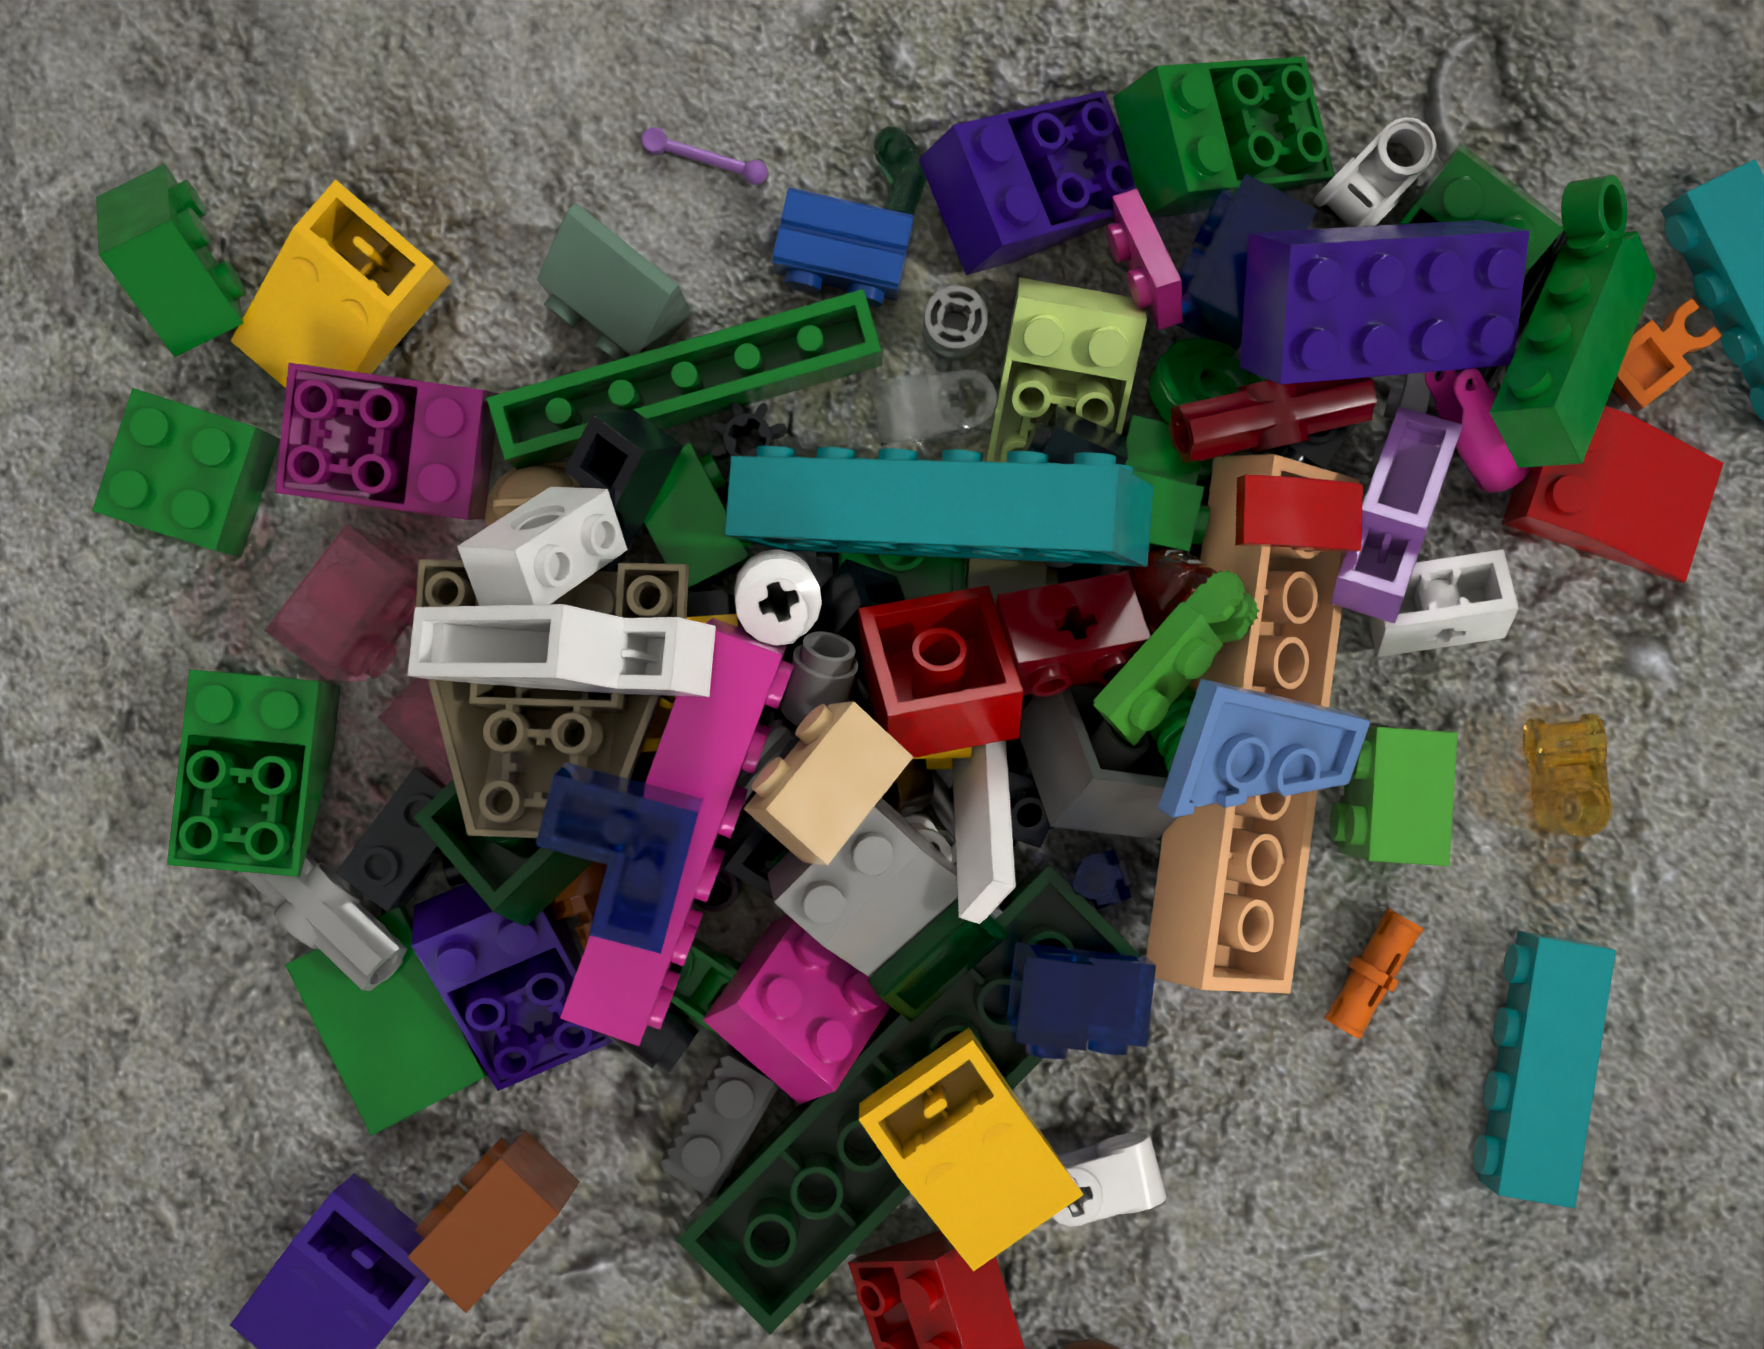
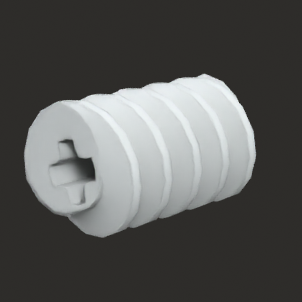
M781 549L761 551L749 558L738 572L734 587L737 617L745 631L758 641L775 646L793 644L800 636L806 634L817 621L822 605L820 586L808 564L795 553ZM779 582L784 591H789L785 594L787 604L783 607L775 608L773 602L770 599H766L768 597L767 585Z

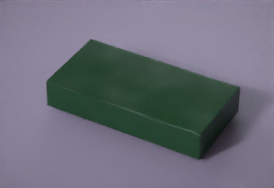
M957 899L867 981L878 997L912 1022L1007 938L1009 932L992 913L980 924L959 918Z

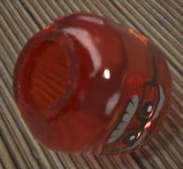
M1158 547L1148 553L1147 567L1133 566L1129 575L1148 630L1154 633L1182 601L1185 603L1201 584L1207 582V577L1210 578L1213 573H1217L1215 569L1189 552L1166 547Z

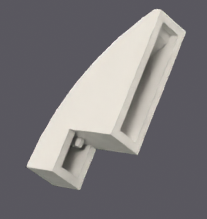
M565 604L415 607L407 676L540 689L709 697L716 626L679 617L623 618Z

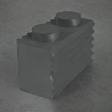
M726 1045L716 1066L713 1068L677 1133H675L671 1143L668 1145L661 1159L662 1169L704 1195L715 1198L779 1086L732 1045Z

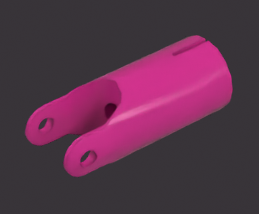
M1475 368L1463 369L1458 375L1455 370L1441 371L1440 376L1435 379L1436 372H1425V382L1435 400V407L1440 418L1463 424L1456 449L1477 487L1485 492L1496 493L1505 491L1520 483L1528 475L1531 467L1518 468L1490 414L1497 395L1493 389L1488 388L1481 373ZM1469 379H1472V385L1467 382Z

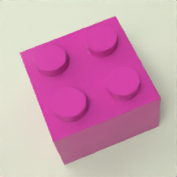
M785 915L770 924L706 1014L703 1021L798 1104H802L835 1092L890 1005L877 996L867 981L870 978L869 976L822 946L789 915Z

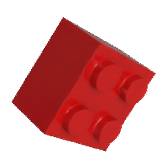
M989 585L858 608L859 658L877 723L906 749L913 758L1019 738L1023 688Z

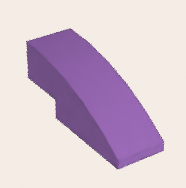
M1398 407L1362 504L1361 551L1346 552L1336 580L1331 604L1395 624L1463 424Z

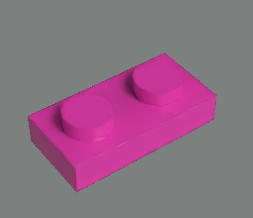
M1133 189L1112 196L1114 224L1106 226L1107 240L1115 262L1125 261L1130 270L1127 272V279L1135 305L1138 309L1148 308L1158 330L1183 323L1181 278L1138 190Z

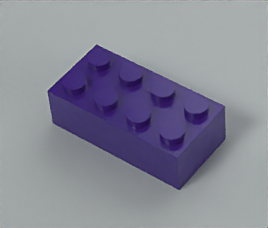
M1484 220L1249 233L1240 368L1281 385L1508 366L1516 351L1530 231Z

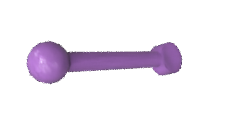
M657 127L647 129L642 136L643 146L651 155L658 156L665 151L744 175L746 181L752 185L763 183L768 176L767 166L760 160H751L746 163L668 139L664 131Z

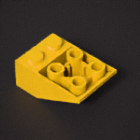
M335 179L291 230L243 317L244 324L238 326L230 341L284 388H286L289 363L372 374L446 289L451 280L431 260Z
M969 1027L859 1103V1121L898 1178L973 1271L1084 1195Z

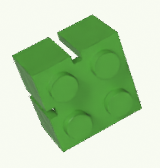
M1369 727L1350 782L1344 785V796H1341L1340 803H1334L1331 808L1330 836L1332 841H1338L1337 852L1375 862L1450 866L1458 732Z

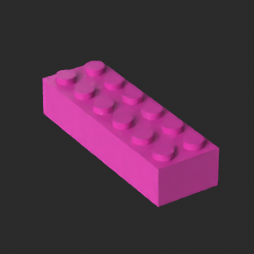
M715 618L705 623L716 626L710 696H677L560 1017V1019L636 1046L640 1045L647 1026L661 1029L681 975L669 970L671 962L684 966L703 915L702 912L691 909L694 899L704 902L708 901L726 851L714 847L718 834L731 838L749 790L737 785L742 770L752 774L755 773L771 730L770 726L759 723L765 705L778 709L794 667L793 664L782 660L787 645L775 646L760 642L746 632L745 629Z

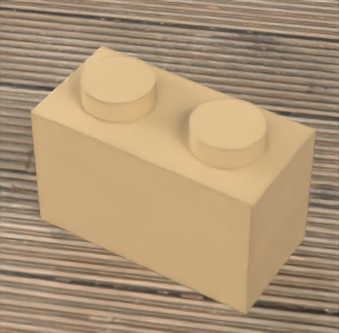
M854 701L834 703L828 706L821 704L812 710L798 726L795 735L800 741L784 760L781 757L775 758L758 774L751 787L756 794L744 808L747 813L803 863L828 866L913 759V756Z

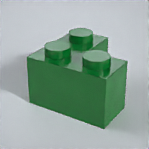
M164 163L96 197L98 255L174 357L244 324L240 298L246 295L245 288L232 265L227 260L218 263L206 247L211 243L209 235L201 222V218L207 215L206 209L198 193L188 180L178 183Z
M1132 415L1124 425L1122 433L1127 441L1128 460L1125 465L1133 467L1134 475L1154 486L1148 558L1158 561L1167 558L1165 556L1167 550H1179L1188 553L1193 544L1201 545L1206 533L1210 507L1200 504L1211 472L1213 458L1198 462L1182 463L1180 455L1172 446L1168 427L1169 423ZM1176 553L1169 555L1173 560L1178 559Z

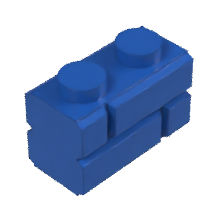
M789 188L773 253L772 264L776 275L785 276L783 281L785 286L806 293H820L821 286L826 285L844 289L846 294L864 289L868 306L881 307L884 298L897 301L913 233L914 215Z

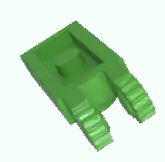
M1220 570L1219 573H1213L1210 578L1207 577V582L1201 584L1185 603L1182 601L1093 700V706L1120 736L1133 746L1147 731L1154 729L1162 722L1169 706L1192 680L1201 677L1209 669L1214 656L1224 646L1222 643L1241 640L1249 631L1248 627L1254 625V620L1258 619L1257 612L1259 610L1256 607L1257 603L1249 593H1244L1246 592L1243 587L1244 583L1235 572L1230 573L1229 570L1222 572Z

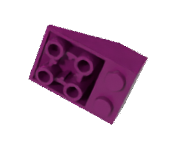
M289 363L275 493L465 520L485 519L496 432L487 397L499 393Z

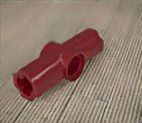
M1369 377L1281 385L1266 380L1237 387L1236 393L1171 407V422L1168 427L1172 446L1180 455L1182 463L1198 462L1229 455L1230 452L1249 449V453L1302 442L1309 440V434L1372 420V412L1377 398L1373 379Z

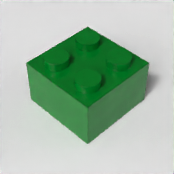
M132 388L92 511L211 550L242 557L280 438L257 427Z

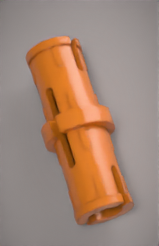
M1386 908L1376 931L1365 946L1360 957L1354 955L1348 966L1352 968V971L1347 977L1338 997L1334 1000L1328 1012H1326L1324 1019L1361 1040L1365 1029L1371 1021L1372 1015L1379 1003L1382 1002L1387 991L1394 992L1400 981L1395 977L1424 928Z

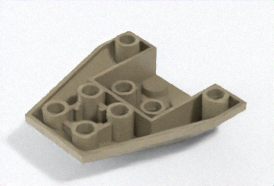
M419 559L416 607L479 606L462 560ZM618 563V572L597 571L551 604H565L623 618L679 617L686 619L689 566L686 564ZM428 679L466 831L469 836L608 840L663 695L569 691Z

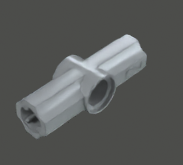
M306 853L300 877L239 872L277 907L274 911V916L290 934L307 946L320 949L361 990L372 991L377 985L388 980L403 963V956L408 949L388 931L384 924L360 904L363 900L360 892L336 874V870L321 862L317 863L308 853Z

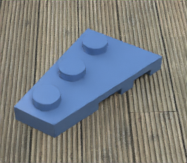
M1201 678L1157 809L1175 818L1194 814V807L1218 803L1227 808L1246 804L1247 797L1276 792L1282 796H1289L1349 784L1371 721L1354 713Z

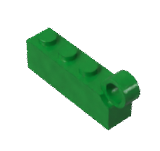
M1615 175L1571 181L1565 187L1561 202V217L1567 236V245L1561 246L1490 410V414L1518 468L1583 463L1656 278L1638 232H1624L1627 223V200L1624 188Z

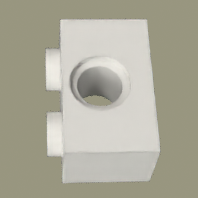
M574 487L547 488L457 546L479 606L551 604L628 550L608 489Z

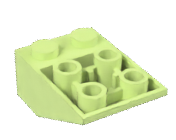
M1019 277L986 461L1006 462L1007 452L1023 451L1036 422L1040 421L1047 424L1056 406L1121 435L1147 322L1145 307L1138 309L1133 298L1129 296Z

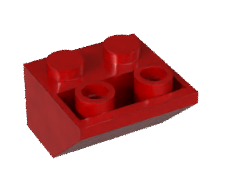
M940 1230L856 1257L848 1262L856 1287V1296L863 1309L875 1349H1025L996 1256L973 1271Z

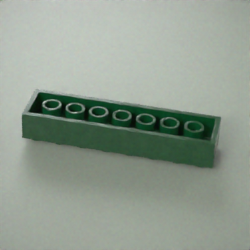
M1044 859L998 905L1002 913L997 919L1009 932L1007 938L914 1021L910 1022L894 1009L877 1026L835 1092L799 1104L725 1179L715 1198L707 1197L684 1220L676 1241L769 1335L910 1194V1191L898 1178L859 1121V1103L968 1027L1013 1090L1143 959Z

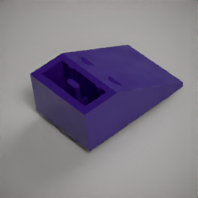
M1104 90L955 124L918 159L966 275L1019 261L1113 223L1112 196L1136 189L1123 136Z
M469 883L414 905L411 946L497 1091L614 1042L600 1032L560 1019L578 970L581 956L566 920L555 921L552 906H547L530 924L524 927L493 912Z
M352 1174L331 1192L292 1240L230 1326L258 1349H376L431 1281L407 1258L423 1240L414 1231L418 1225L358 1175Z

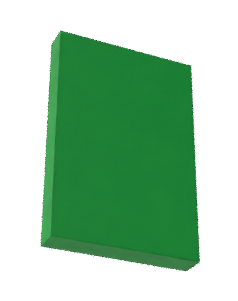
M405 906L391 910L376 918L408 950L403 956V963L388 980L377 985L372 991L361 990L320 949H315L285 964L371 1136L488 1075L411 946L413 921Z

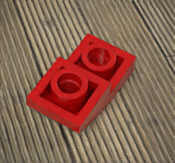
M1245 474L1237 477L1235 545L1292 547V550L1360 552L1362 547L1363 484Z

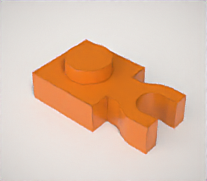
M1692 298L1681 303L1667 315L1662 329L1653 320H1650L1634 331L1613 385L1615 391L1633 413L1645 408L1692 370L1691 366L1683 358L1684 354L1699 351L1711 345L1722 336L1715 326L1703 331L1697 337L1687 333L1684 325L1685 319L1689 314L1700 308Z

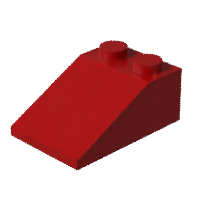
M1605 406L1583 463L1531 467L1528 475L1513 487L1502 525L1657 576L1684 583L1687 580L1724 463L1629 413Z

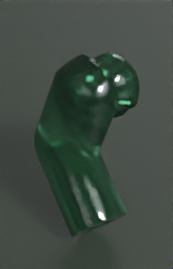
M887 126L877 133L873 144L876 160L891 185L884 209L915 215L927 181L918 160L922 155L913 140L901 128Z

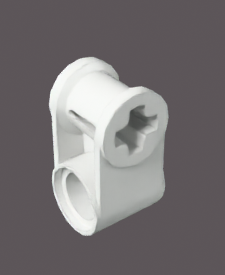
M1405 117L1394 120L1377 135L1356 159L1352 158L1313 199V202L1318 207L1327 205L1349 227L1376 226L1399 202L1397 198L1429 166L1434 158L1436 141L1433 132L1427 124L1419 119ZM1393 142L1401 143L1407 147L1412 155V166L1402 167L1393 163L1387 154V144Z
M1130 1132L1107 1138L1096 1145L1057 1155L1084 1194L1052 1217L1060 1224L1069 1227L1082 1226L1086 1223L1118 1214L1144 1211L1166 1200V1193L1150 1133Z

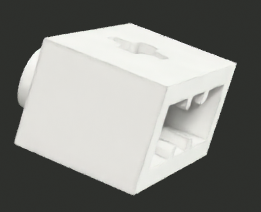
M1504 549L1416 562L1395 624L1368 616L1376 656L1383 657L1505 638L1519 607Z

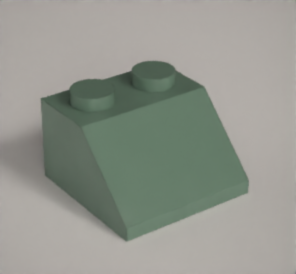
M576 202L573 203L565 214L537 277V281L547 294L550 295L544 305L571 328L574 329L582 321L595 331L599 337L593 344L612 361L666 346L692 314L679 285Z

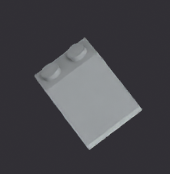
M883 798L878 801L828 866L803 863L789 851L768 872L774 903L822 946L869 977H872L958 899L957 867ZM999 906L992 912L996 918L1002 913Z

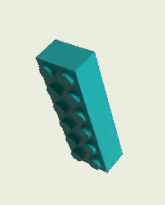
M757 446L756 457L731 456L725 536L772 549L785 551L815 550V552L844 554L1148 566L1154 486L1134 475L1133 467L1116 464V456L1092 452L1075 453L1073 464H1059L1048 462L1049 455L1031 451L1007 452L1006 462L982 461L983 454L979 452L943 450L941 461L919 459V452L907 449L883 448L878 451V459L856 458L857 451L852 449L817 448L816 458L796 456V450L792 448Z

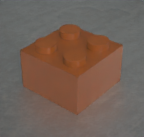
M526 1130L511 1145L501 1137L460 1180L469 1190L466 1192L457 1184L414 1230L423 1240L407 1258L465 1313L470 1310L554 1220L580 1183L574 1175Z

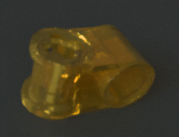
M1595 713L1582 714L1578 721L1545 723L1541 718H1529L1523 730V749L1529 768L1533 814L1536 822L1544 831L1557 836L1587 837L1598 834L1607 826L1612 816V802L1606 765L1607 739L1601 719ZM1561 741L1572 742L1571 747L1559 748L1556 744ZM1570 791L1576 794L1582 806L1581 815L1574 824L1569 823L1562 812V801Z

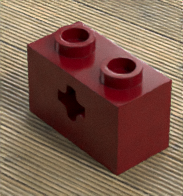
M1128 571L998 594L996 609L1023 688V695L1033 693L1036 696L1046 697L1061 693L1070 686L1096 681L1108 684L1150 638Z

